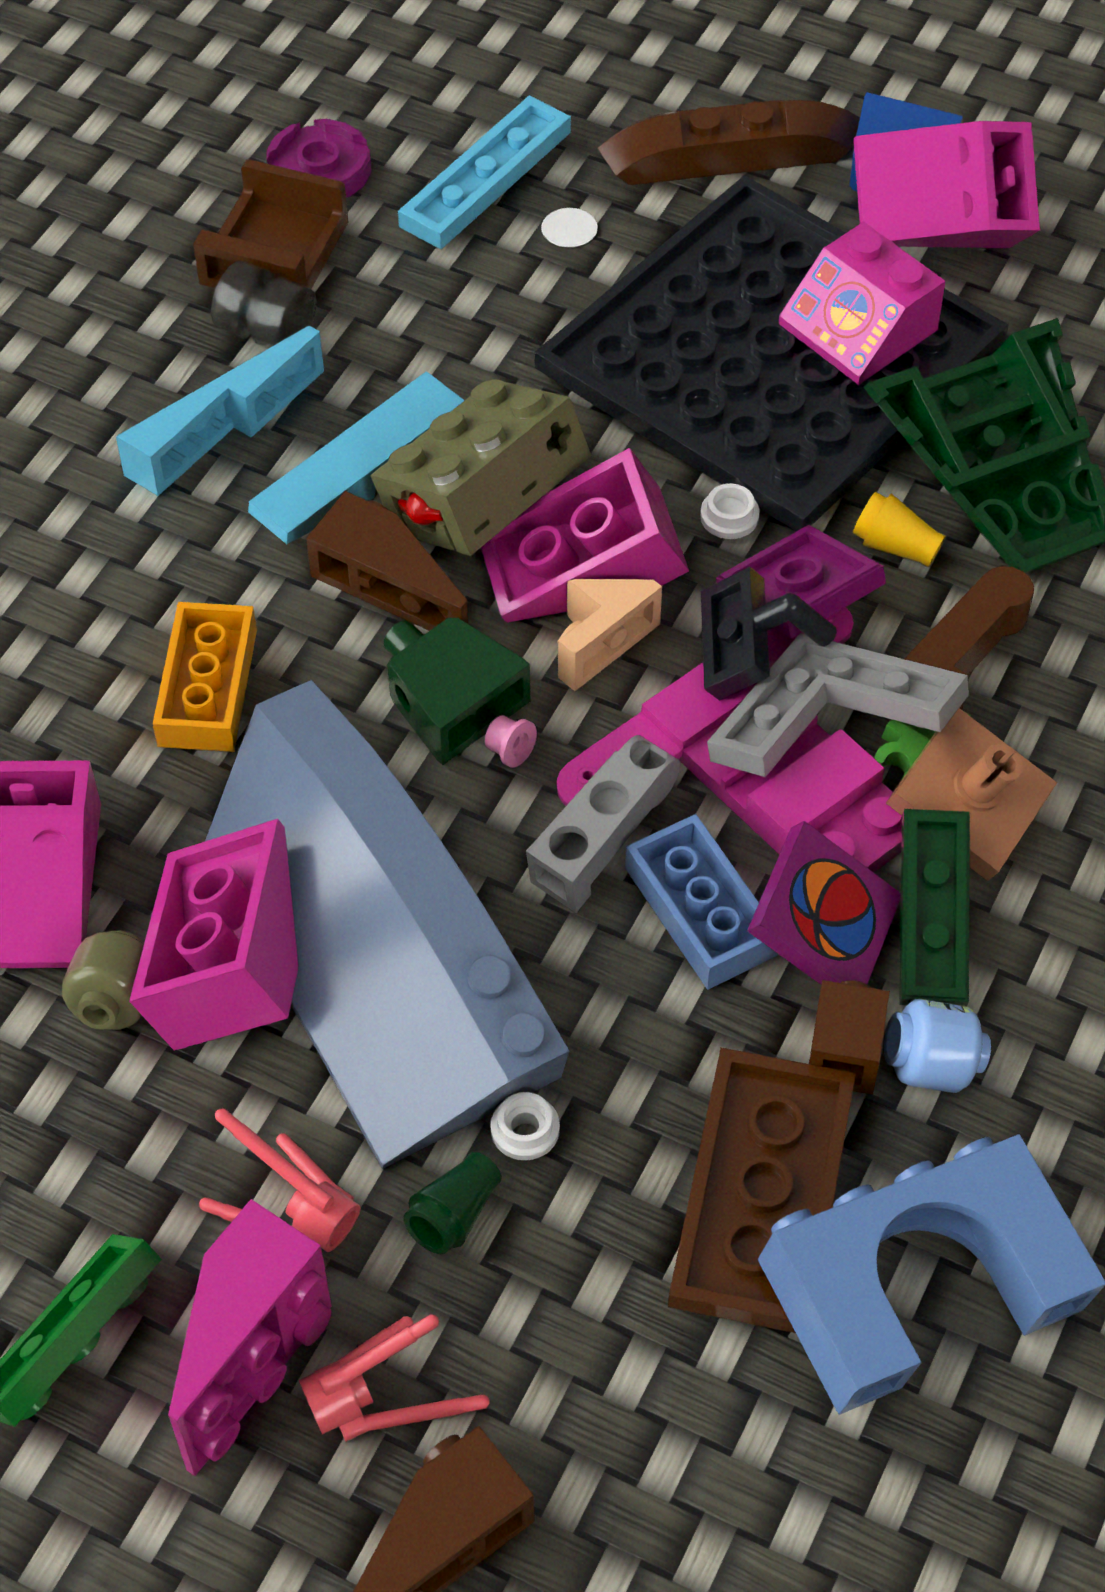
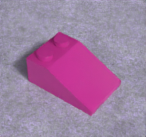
M630 448L547 492L481 547L499 612L506 623L567 612V582L569 580L649 579L655 580L663 586L689 572L661 489Z
M277 818L168 853L129 1002L174 1051L287 1019L289 1017L299 965L284 825Z

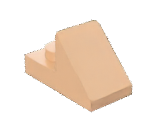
M649 579L569 580L567 582V615L573 623L565 629L558 640V678L572 690L577 691L658 627L661 622L662 586L655 580Z

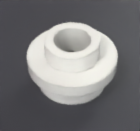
M520 1092L509 1096L495 1109L491 1118V1136L494 1144L503 1154L513 1159L533 1160L540 1158L555 1146L559 1137L560 1123L556 1110L548 1101L535 1093ZM530 1124L537 1129V1132L530 1135H519L514 1133L513 1130L518 1125Z

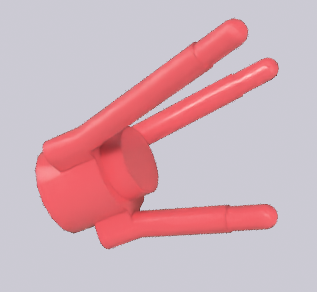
M224 1108L218 1109L215 1112L216 1120L296 1189L286 1207V1214L293 1219L292 1226L321 1245V1249L331 1252L349 1234L360 1214L361 1207L353 1201L354 1197L336 1185L287 1134H279L276 1142L303 1173ZM207 1197L202 1198L199 1202L201 1210L230 1222L242 1210Z
M433 1314L424 1317L415 1324H413L411 1317H402L339 1360L299 1380L322 1435L339 1427L345 1442L368 1431L486 1409L490 1404V1400L486 1395H476L373 1414H362L361 1408L373 1403L362 1374L434 1330L439 1325V1319Z

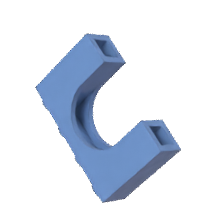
M1020 1134L995 1144L990 1137L978 1139L959 1150L955 1154L954 1160L934 1167L931 1161L920 1162L900 1173L895 1178L894 1184L876 1191L873 1190L871 1185L859 1186L839 1197L834 1202L833 1208L812 1216L809 1209L793 1212L772 1226V1235L758 1258L767 1279L838 1415L901 1389L922 1363L891 1307L878 1277L877 1251L879 1243L893 1235L908 1231H929L947 1236L969 1249L984 1265L1024 1336L1083 1311L1105 1286L1102 1274Z

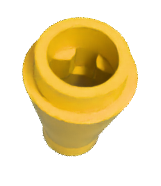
M874 492L853 530V534L864 539L863 546L917 561L928 568L946 538L945 535L935 531L892 493L887 498Z

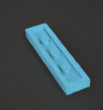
M529 95L398 210L399 227L441 250L571 133V116Z

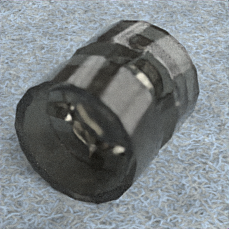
M241 260L229 266L222 275L213 296L211 317L214 325L219 329L242 339H246L251 334L253 341L257 345L269 349L307 326L312 327L316 315L317 300L315 292L311 288L285 277L275 278V275L269 270Z

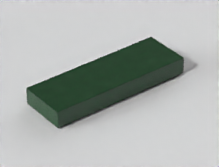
M904 809L899 1005H908L915 999H925L965 1007L969 1003L970 812Z

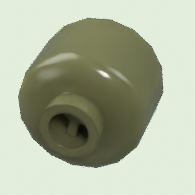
M124 931L98 932L86 937L76 949L63 978L62 997L67 1008L85 1025L100 1030H120L134 1025L141 1018L142 1015L129 1002L144 942L137 936Z

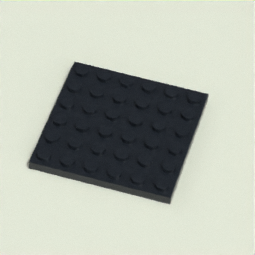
M744 175L534 352L535 369L721 485L731 483L747 488L752 493L761 510L793 530L798 531L807 525L812 526L904 438L864 389L869 382L916 366L922 377L926 378L990 356L1006 340L1008 324L944 288L938 330L858 385L779 324L781 312L823 248L846 232Z

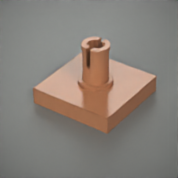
M959 708L942 731L934 733L886 804L900 815L903 814L904 809L970 812V868L989 881L1000 871L1057 782Z

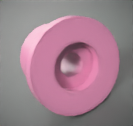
M504 715L498 716L487 729L485 746L487 749L499 754L501 762L511 768L518 767L529 757L534 748L537 737L536 726L526 719L514 721Z

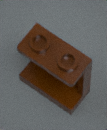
M247 159L241 167L243 180L242 194L218 233L201 230L193 243L199 284L301 309L348 224L345 184L338 180Z

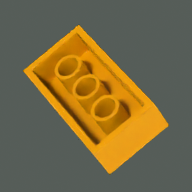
M178 602L153 719L157 747L235 752L257 633L253 606Z

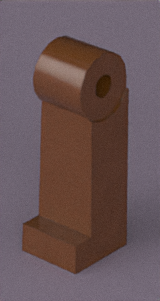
M1001 566L992 568L978 580L904 659L968 675L969 679V674L1003 636L1016 634L1024 628L1028 620L1034 594V584L1031 578L1022 570L1014 567Z

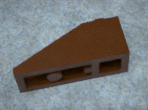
M344 491L307 536L311 577L428 631L447 618H459L468 624L467 599L398 515L388 510L382 504L373 500L367 501Z
M477 1426L462 1438L454 1434L443 1439L427 1453L423 1460L424 1466L417 1470L353 1592H441L535 1522L534 1495L480 1426Z

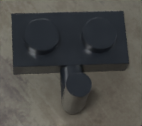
M749 566L700 591L704 689L720 701L770 677L767 631L787 621L791 622L822 647L829 645L835 639L837 629L796 594L788 593L766 604L764 578Z

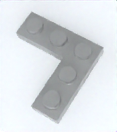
M800 633L770 668V677L755 685L707 741L710 762L766 777L827 702L863 713L911 724L916 727L941 732L969 696L968 675L833 641L829 645L822 647L807 635Z

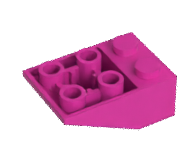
M975 121L860 135L853 138L860 224L862 222L867 223L898 247L1011 248L1040 231L1032 122Z
M90 760L0 761V968H68L76 949L86 938L101 802Z
M250 1199L204 1254L168 1413L186 1470L194 1476L198 1474L209 1459L217 1461L227 1453L239 1434L241 1426L239 1421L256 1400L264 1403L276 1392L286 1374L287 1366L285 1364L301 1344L310 1346L320 1337L328 1325L332 1314L321 1245L252 1199Z

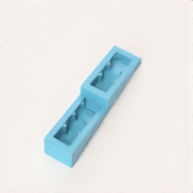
M311 326L303 328L117 435L116 440L124 476L159 496L233 428L252 438L324 372L320 331Z
M424 372L249 501L248 513L286 544L304 536L316 527L344 491L367 501L374 499L375 485L370 475L388 462L389 456L396 449L412 443L427 431L435 418L444 413L451 412L465 400L430 373Z

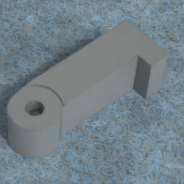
M636 735L629 739L618 752L615 751L526 850L530 882L577 913L591 896L590 885L650 810L658 806L672 789L680 771L679 759L641 735Z

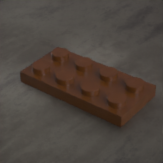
M720 1048L669 1292V1308L796 1333L758 1258L772 1235L771 1228L776 1222L802 1209H809L813 1216L833 1207L856 1073Z

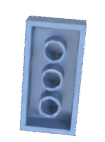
M697 814L626 846L625 869L707 990L778 956V953L747 931L759 902Z

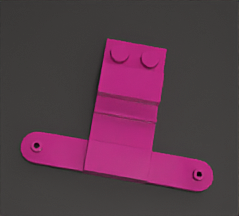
M847 607L826 618L837 629L833 642L844 644L851 636L854 622L852 614ZM774 628L767 631L769 669L797 636L789 638ZM703 663L644 702L639 714L568 762L561 769L557 778L558 797L566 806L615 751L618 752L632 737L641 735L679 759L686 768L779 855L791 827L803 821L807 822L873 873L901 853L902 815L886 804L893 792L882 783L885 768L842 729H839L830 736L817 724V715L766 777L710 762L707 741L757 683L719 701L704 689Z

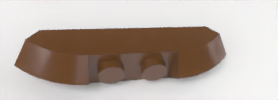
M774 100L710 108L701 107L692 110L657 114L639 120L617 132L597 149L615 175L629 185L837 162L852 149L853 138L856 137L860 117L832 104L808 100Z

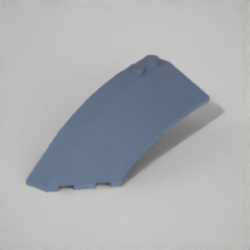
M312 680L256 704L205 841L277 818L284 825L299 965L291 1006L319 1053L381 1168L384 1169L490 1115L506 1098L520 1092L532 1093L562 1078L569 1054L567 1045L473 888L433 828L373 747Z

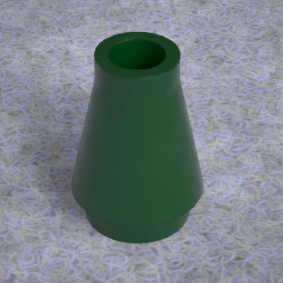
M471 1152L460 1164L412 1195L409 1199V1210L403 1217L405 1227L412 1238L423 1248L435 1254H445L450 1248L461 1247L466 1241L491 1192L501 1182L502 1176L497 1165L486 1155L479 1152Z

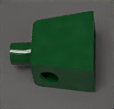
M447 618L426 634H423L411 622L404 620L395 624L386 634L383 645L393 655L387 664L389 692L392 701L436 760L442 765L483 737L495 718L501 715L509 718L531 702L530 664L524 658L459 618Z

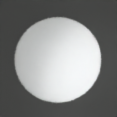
M562 208L551 212L544 218L541 227L544 237L549 242L561 247H578L590 242L595 237L598 228L597 222L591 214L577 208Z

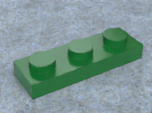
M112 1234L0 1359V1422L15 1427L20 1420L28 1419L36 1414L48 1401L52 1392L50 1386L70 1364L82 1360L95 1348L101 1336L100 1329L118 1309L133 1303L143 1293L148 1285L147 1276L162 1260L145 1240Z

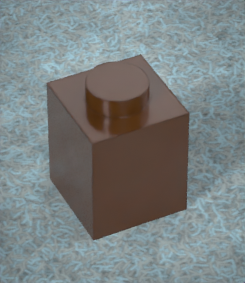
M822 980L809 1064L856 1073L853 1091L873 1095L880 1063L890 991L874 989L859 981L848 980L838 983Z

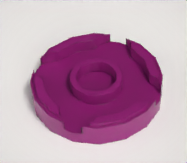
M327 118L314 119V126L301 128L300 122L289 125L274 136L266 150L267 164L343 182L345 184L346 198L352 196L365 186L372 172L370 149L362 132L345 122Z

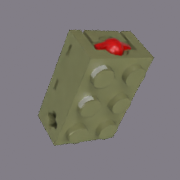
M491 379L477 385L472 390L471 396L451 412L444 413L435 418L430 428L412 443L396 449L389 456V461L370 476L383 506L396 513L417 540L449 550L456 549L459 553L471 556L590 458L591 453L570 397L498 379Z

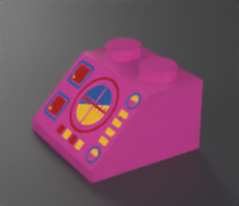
M862 222L823 248L781 312L779 324L859 385L938 330L946 281L867 223Z

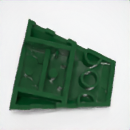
M1058 318L1012 333L990 356L926 378L922 377L916 366L869 382L864 387L1009 567L1022 570L1026 574L1105 544V487L1099 465L1091 464L1085 441L1091 436L1085 416H1078L1071 391L1076 385L1071 363L1064 362L1058 341L1063 337Z

